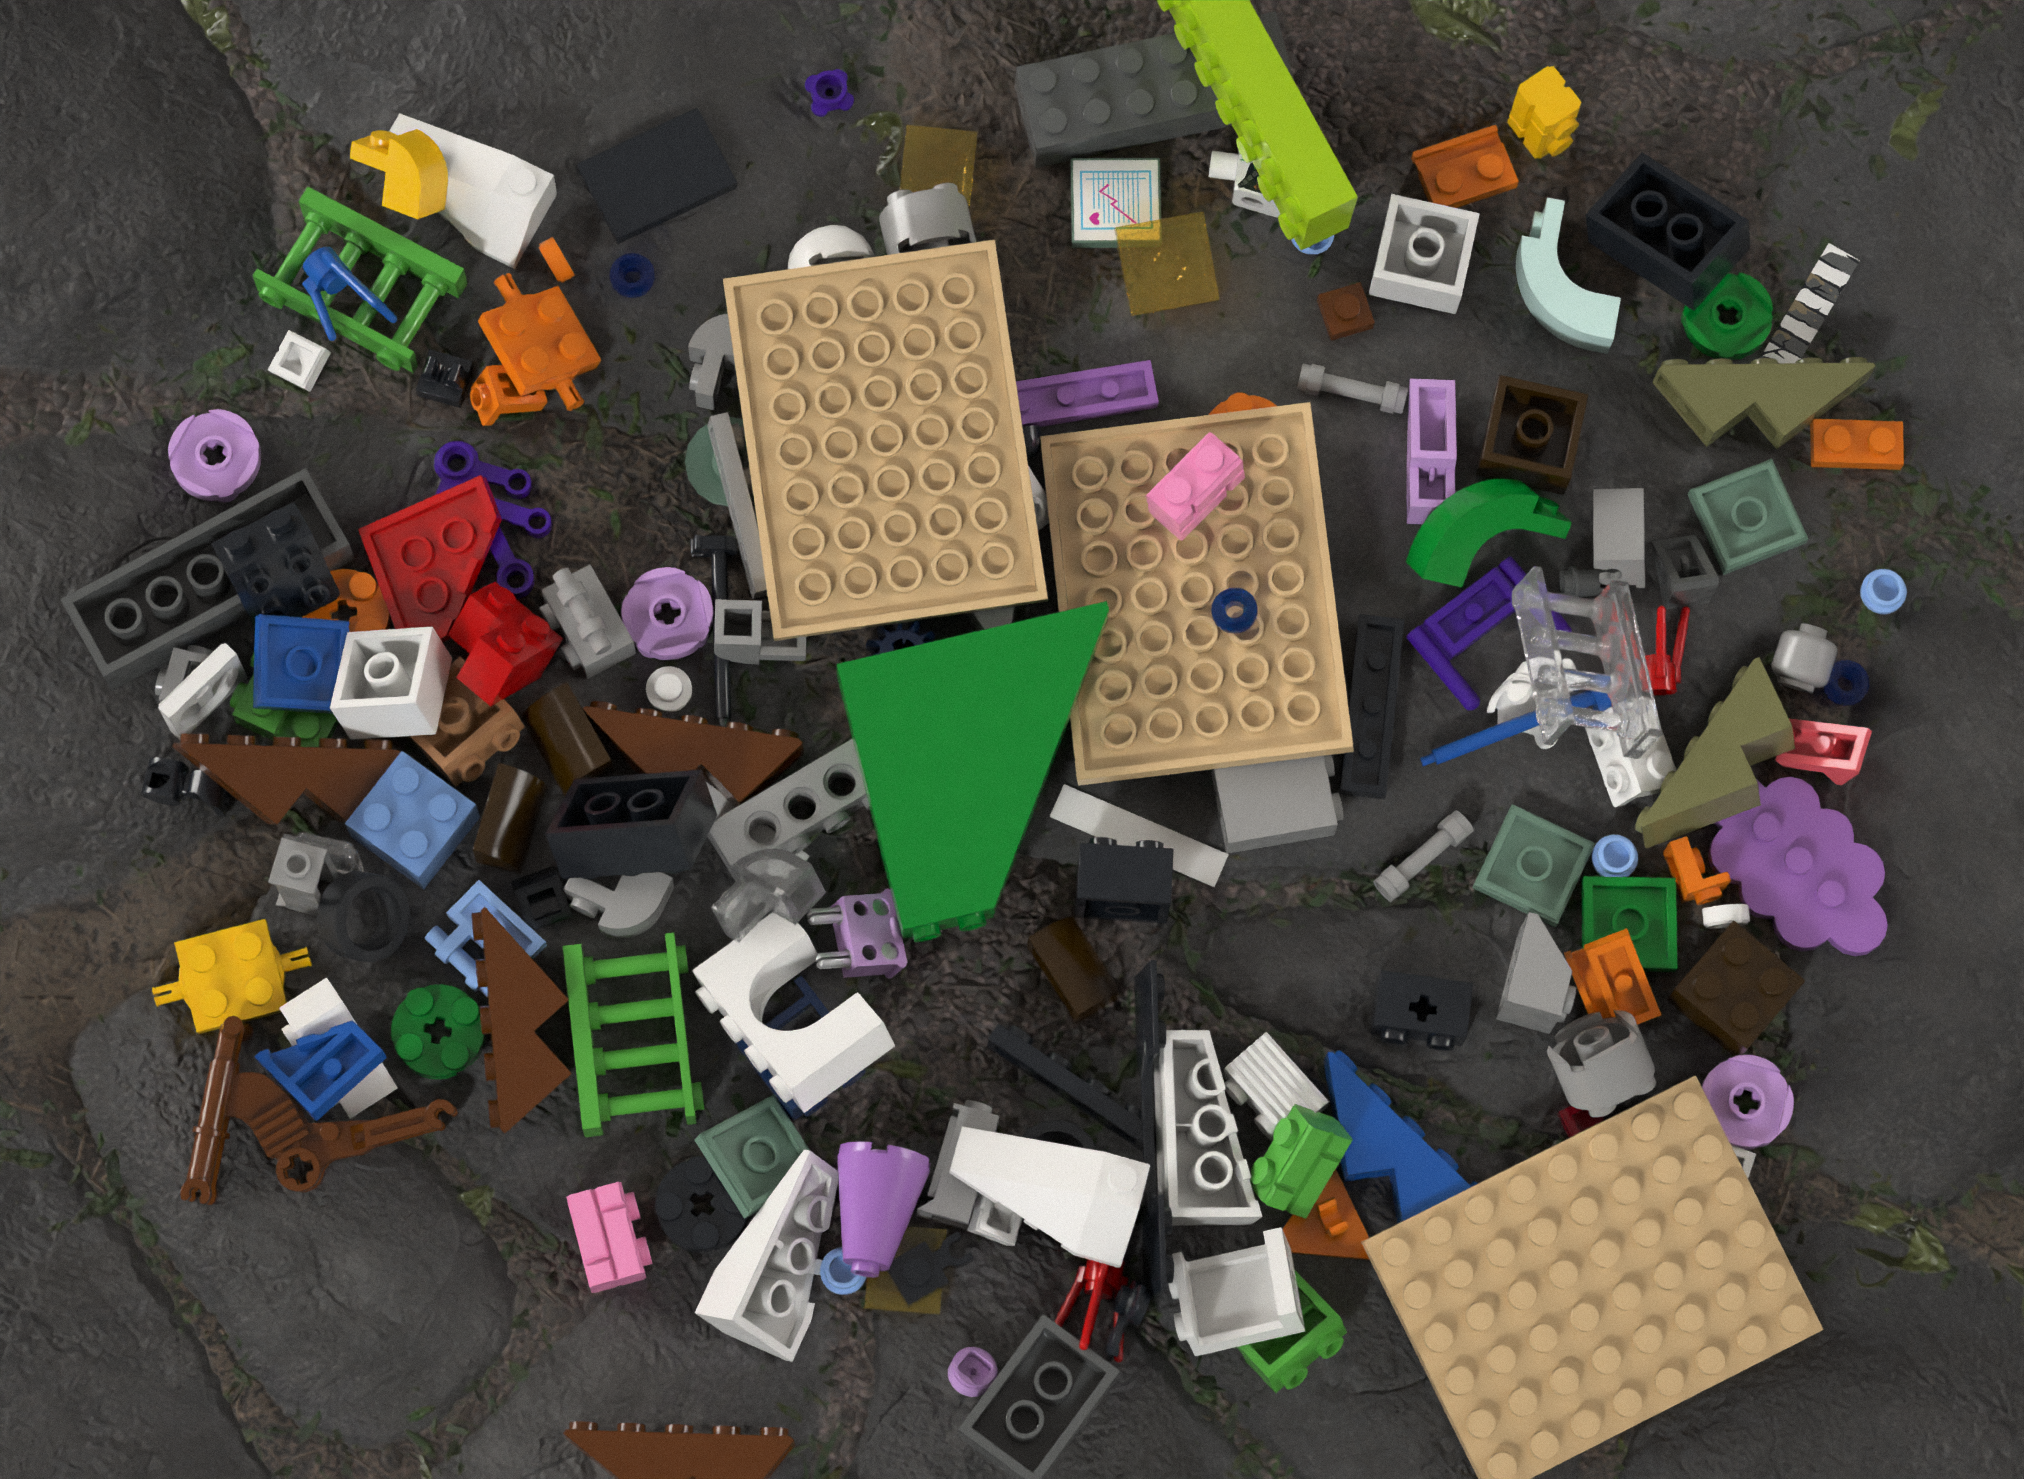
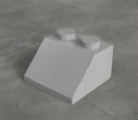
M1529 912L1518 931L1496 1019L1550 1034L1556 1023H1564L1566 1015L1570 1014L1577 987L1569 985L1572 970L1538 914Z

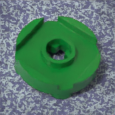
M1740 272L1738 275L1728 273L1695 311L1684 305L1681 323L1690 342L1703 354L1713 359L1724 358L1732 361L1743 359L1756 352L1764 344L1770 333L1773 320L1772 300L1764 286L1755 278ZM1721 306L1726 311L1732 308L1736 309L1738 312L1735 317L1736 324L1730 325L1729 323L1723 324L1718 319L1720 313L1717 309Z
M443 984L429 985L424 988L411 990L407 994L406 999L396 1009L391 1025V1038L399 1058L412 1072L428 1079H448L463 1071L468 1065L471 1066L481 1055L486 1039V1034H482L480 1010L477 1003L464 991ZM436 1020L445 1021V1027L452 1030L450 1037L445 1036L441 1038L440 1044L432 1043L431 1034L426 1033L428 1025H435Z

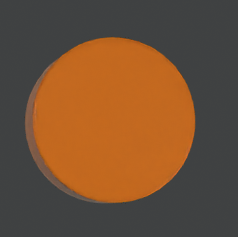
M553 236L539 244L538 248L558 282L561 281L563 283L575 276Z

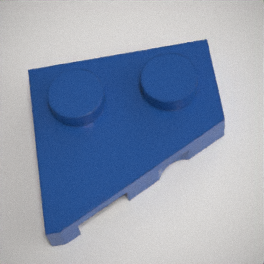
M353 1020L331 1027L324 1034H311L296 1039L297 1045L274 1053L266 1049L254 1056L258 1063L315 1121L320 1119L387 1058L383 1050Z

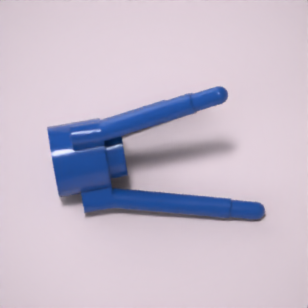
M319 248L307 257L303 264V270L308 275V278L302 285L310 294L330 341H334L337 336L321 296V291H326L330 295L336 294L348 284L389 322L395 323L397 321V316L352 274L333 248Z

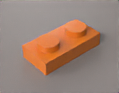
M1813 419L1810 424L1811 467L1901 470L1904 465L1903 421Z

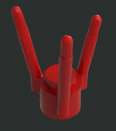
M1613 596L1611 598V605L1629 663L1631 684H1640V694L1664 696L1676 693V684H1681V663L1688 630L1690 608L1684 606L1681 609L1672 661L1671 656L1666 654V608L1664 606L1657 608L1656 654L1644 656L1643 664L1640 665L1620 600L1617 596Z
M1087 1259L1086 1266H1078L1075 1281L1054 1322L1062 1328L1085 1285L1084 1292L1090 1295L1091 1299L1079 1343L1081 1350L1088 1349L1101 1299H1111L1112 1294L1115 1293V1301L1120 1287L1128 1285L1129 1279L1122 1276L1125 1266L1124 1261H1122L1120 1268ZM1114 1312V1327L1118 1319V1313ZM1124 1333L1119 1343L1118 1357L1114 1356V1360L1117 1363L1123 1360Z

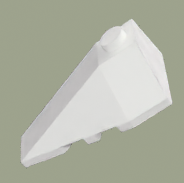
M399 113L389 132L400 135L418 129L427 134L437 144L445 159L448 171L445 210L438 213L464 235V239L475 250L515 269L557 195L554 175L514 155Z
M962 1126L949 1173L994 1203H1001L1024 1219L1023 1222L1035 1230H1042L1060 1242L1061 1247L1071 1254L1120 1268L1140 1208L1150 1164L1103 1151Z
M803 1150L714 1270L695 1311L698 1316L731 1337L783 1360L793 1361L812 1320L815 1303H810L809 1297L814 1274L820 1275L822 1259H817L821 1235L822 1232L830 1227L838 1185V1171L813 1152Z

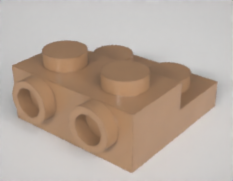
M461 657L456 659L450 667L436 734L408 736L423 751L428 760L455 787L462 781L471 782L476 780L485 769V761L498 750L505 752L512 749L519 741L520 731L525 728L514 709L504 699L490 707L456 678L465 663Z

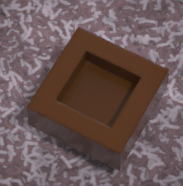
M1361 282L1318 294L1317 302L1331 341L1374 328L1375 322Z

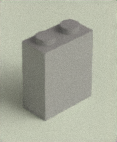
M1332 755L1210 769L1227 854L1333 836L1338 825L1337 821L1343 820L1339 793H1331L1328 777L1335 775Z

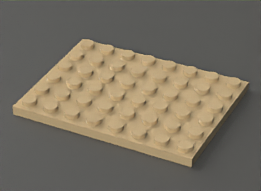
M995 240L723 279L774 641L1048 601Z
M1311 403L1040 436L1059 612L1107 601L1109 607L1106 626L1070 716L1078 786L1354 752ZM1211 432L1243 461L1245 478L1232 491L1227 490V496L1181 541L1152 516L1148 509L1146 495Z
M1696 1075L1361 1242L1478 1479H1531L1824 1330Z

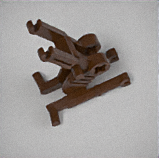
M229 1016L220 1025L214 1060L209 1065L198 1124L193 1126L192 1131L196 1134L187 1179L181 1187L180 1197L184 1201L195 1202L198 1199L197 1193L201 1190V1196L199 1197L201 1204L214 1205L218 1198L216 1184L225 1139L230 1138V1133H227L230 1117L243 1120L253 1130L268 1158H276L278 1160L276 1174L278 1180L285 1188L300 1193H307L321 1185L326 1169L334 1161L365 1155L377 1147L436 1131H444L446 1125L439 1120V1113L446 1111L452 1117H456L458 1110L447 1100L438 1099L431 1102L428 1106L374 1120L308 1123L298 1102L272 1079L256 1072L239 1073L241 1064L238 1063L241 1044L243 1041L252 1038L254 1030L249 1023H242L239 1017ZM298 1157L304 1162L312 1163L314 1170L306 1174L308 1182L303 1184L299 1179L290 1178L288 1172L295 1168V1158Z

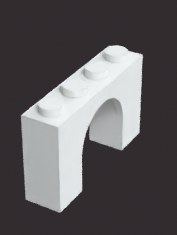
M782 905L692 971L701 986L695 993L702 1004L711 1014L719 1010L724 1016L720 1023L735 1043L743 1039L749 1046L744 1052L760 1073L768 1069L774 1076L769 1082L779 1097L785 1103L793 1099L805 1113L895 1047V1044L884 1022L858 992L808 1027L793 1031H781L762 1024L764 1008L773 993L814 963L817 952L806 931Z

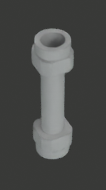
M1316 364L1302 365L1297 390L1304 391L1305 394L1318 396L1319 391L1381 404L1380 411L1392 414L1393 412L1403 413L1408 392L1407 387L1389 381L1386 382L1385 387L1324 373V366Z
M1455 810L1452 814L1448 815L1438 824L1437 828L1439 831L1396 868L1390 865L1373 881L1376 889L1385 899L1392 902L1395 898L1399 897L1409 888L1408 881L1447 847L1450 845L1457 847L1474 831L1472 825L1463 814Z

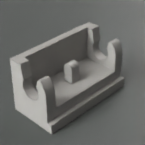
M1644 488L1593 489L1594 569L1619 570L1615 573H1600L1599 582L1610 586L1636 585V588H1645Z

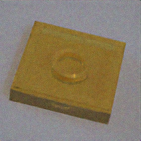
M1204 211L1114 228L1130 317L1220 300Z

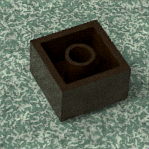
M1499 375L1493 392L1476 476L1489 479L1520 480L1530 488L1564 495L1573 472L1589 394Z
M1733 920L1673 990L1667 1001L1735 1057L1746 1052L1806 980Z

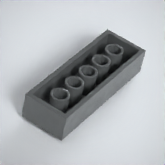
M1276 11L1258 15L1294 80ZM1175 33L1016 67L1015 90L1035 168L1070 161L1071 158H1085L1232 126V124L1225 125L1220 118L1215 105V101L1218 99L1211 86L1205 87L1201 83L1195 70L1196 58L1190 48L1184 49L1181 46Z
M306 468L60 599L111 691L169 661L173 647L187 650L189 645H198L249 617L211 544L225 537L230 532L239 530L267 516L272 511L295 502L312 532L330 571L337 570L355 560L349 542Z

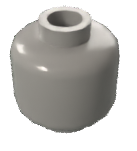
M1801 623L1799 631L1786 630L1781 634L1771 664L1773 672L1779 676L1778 684L1813 694L1815 688L1824 687L1828 684L1838 649L1833 642L1825 639L1827 630Z

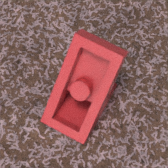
M1789 718L1793 727L1795 749L1776 756L1775 761L1782 767L1823 772L1836 785H1843L1859 774L1872 734L1869 728Z

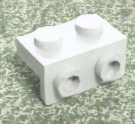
M1652 701L1613 706L1585 723L1589 742L1614 807L1623 806L1637 797L1660 794V787L1666 775L1670 771H1677Z

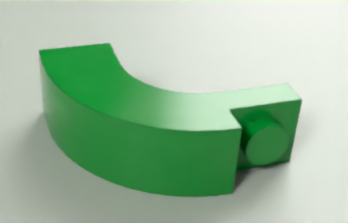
M1486 480L1457 491L1436 507L1416 534L1406 563L1423 579L1462 587L1475 554L1494 535L1506 530L1524 529L1566 539L1572 522L1558 511L1559 505L1556 502L1538 496L1520 480Z

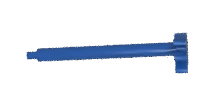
M1594 672L1582 676L1587 688L1586 691L1431 750L1432 754L1420 758L1422 766L1434 762L1437 765L1592 705L1594 714H1600L1612 707L1606 686L1599 675Z

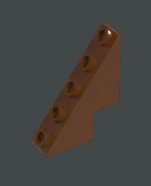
M592 701L590 706L583 708L593 729L638 774L702 770L703 775L735 808L766 790L804 754L803 742L799 739V734L790 730L773 729L772 734L754 732V728L751 725L740 722H728L726 727L708 725L707 719L694 715H683L681 720L663 718V713L648 708H637L635 713L617 711L616 705L602 701Z
M181 734L180 743H174L172 746L267 824L276 825L302 793L338 822L346 823L401 753L399 750H392V741L364 740V749L347 748V739L319 738V747H301V738L273 737V746L255 745V736L227 735V744H209L208 734Z
M484 907L480 912L471 913L473 939L474 941L483 940L484 959L475 960L478 988L487 987L488 1006H480L482 1034H491L492 1053H484L486 1081H495L496 1099L488 1100L490 1128H499L505 1134L572 1074L534 1032L569 999L488 909Z
M575 1421L570 1422L569 1429L563 1432L565 1438L615 1479H769L795 1447V1441L789 1436V1429L775 1427L760 1428V1435H741V1428L734 1426H714L712 1434L693 1433V1426L671 1424L665 1425V1432H646L645 1424L619 1423L617 1424V1431L598 1430V1423Z

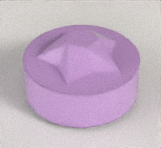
M978 1347L961 1349L956 1353L948 1367V1379L957 1392L968 1397L984 1395L998 1374L994 1358L987 1351Z

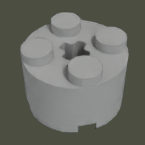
M942 183L933 189L914 193L910 190L893 192L887 197L888 206L883 209L879 217L887 255L976 242L967 200L958 192V187L954 183Z
M1613 1010L1616 1015L1613 1018L1603 1019L1600 1012L1578 1018L1559 1030L1554 1036L1557 1042L1556 1046L1553 1049L1548 1046L1547 1054L1568 1103L1575 1108L1588 1110L1592 1117L1606 1116L1616 1108L1617 1104L1635 1095L1646 1094L1656 1086L1654 1063L1635 1018L1626 1011Z

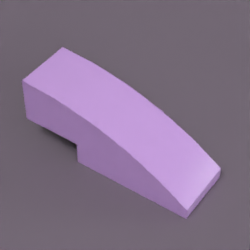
M1410 379L1407 524H1423L1437 506L1455 493V465L1457 460L1455 380Z

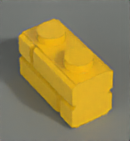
M1554 66L1545 67L1519 85L1507 122L1518 138L1524 137L1523 144L1535 159H1541L1548 153L1555 157L1565 151L1573 143V139L1570 136L1571 133L1579 126L1576 118L1582 102L1570 87H1564L1566 81Z

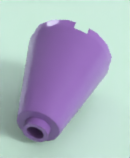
M847 1142L840 1144L839 1154L837 1155L843 1262L851 1266V1273L875 1278L879 1277V1271L890 1269L930 1174L931 1163H929V1158L925 1155L902 1147L888 1145L887 1151L871 1150L872 1142Z

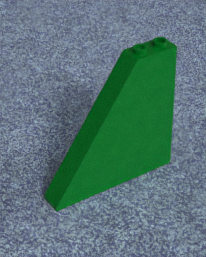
M1107 601L837 664V679L902 939L913 937L914 942L929 941L941 936L940 930L959 926L960 931L975 930L987 924L986 919L994 917L1106 626L1109 613Z

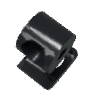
M152 757L149 760L141 791L143 797L171 806H179L184 796L196 800L201 798L206 805L212 808L216 815L226 816L231 794L203 771L192 770V773H189V767L177 760Z

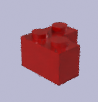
M493 582L470 594L448 633V636L470 653L456 678L490 707L538 680L563 640L561 636L550 628L543 618L533 614L516 599L510 590L501 587L497 582Z

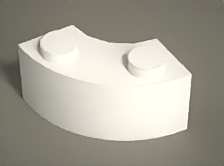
M327 978L279 1007L289 1023L281 1030L292 1046L297 1045L296 1039L311 1034H324L331 1027L352 1020L355 1022ZM381 1063L334 1106L340 1103L351 1119L398 1089L383 1063Z

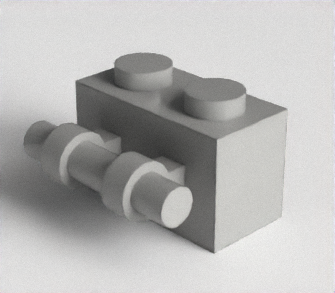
M591 565L572 574L569 568H563L552 576L555 583L542 589L545 605L539 607L544 620L552 630L560 629L567 642L561 646V649L573 670L581 667L586 678L589 679L636 654L633 639Z

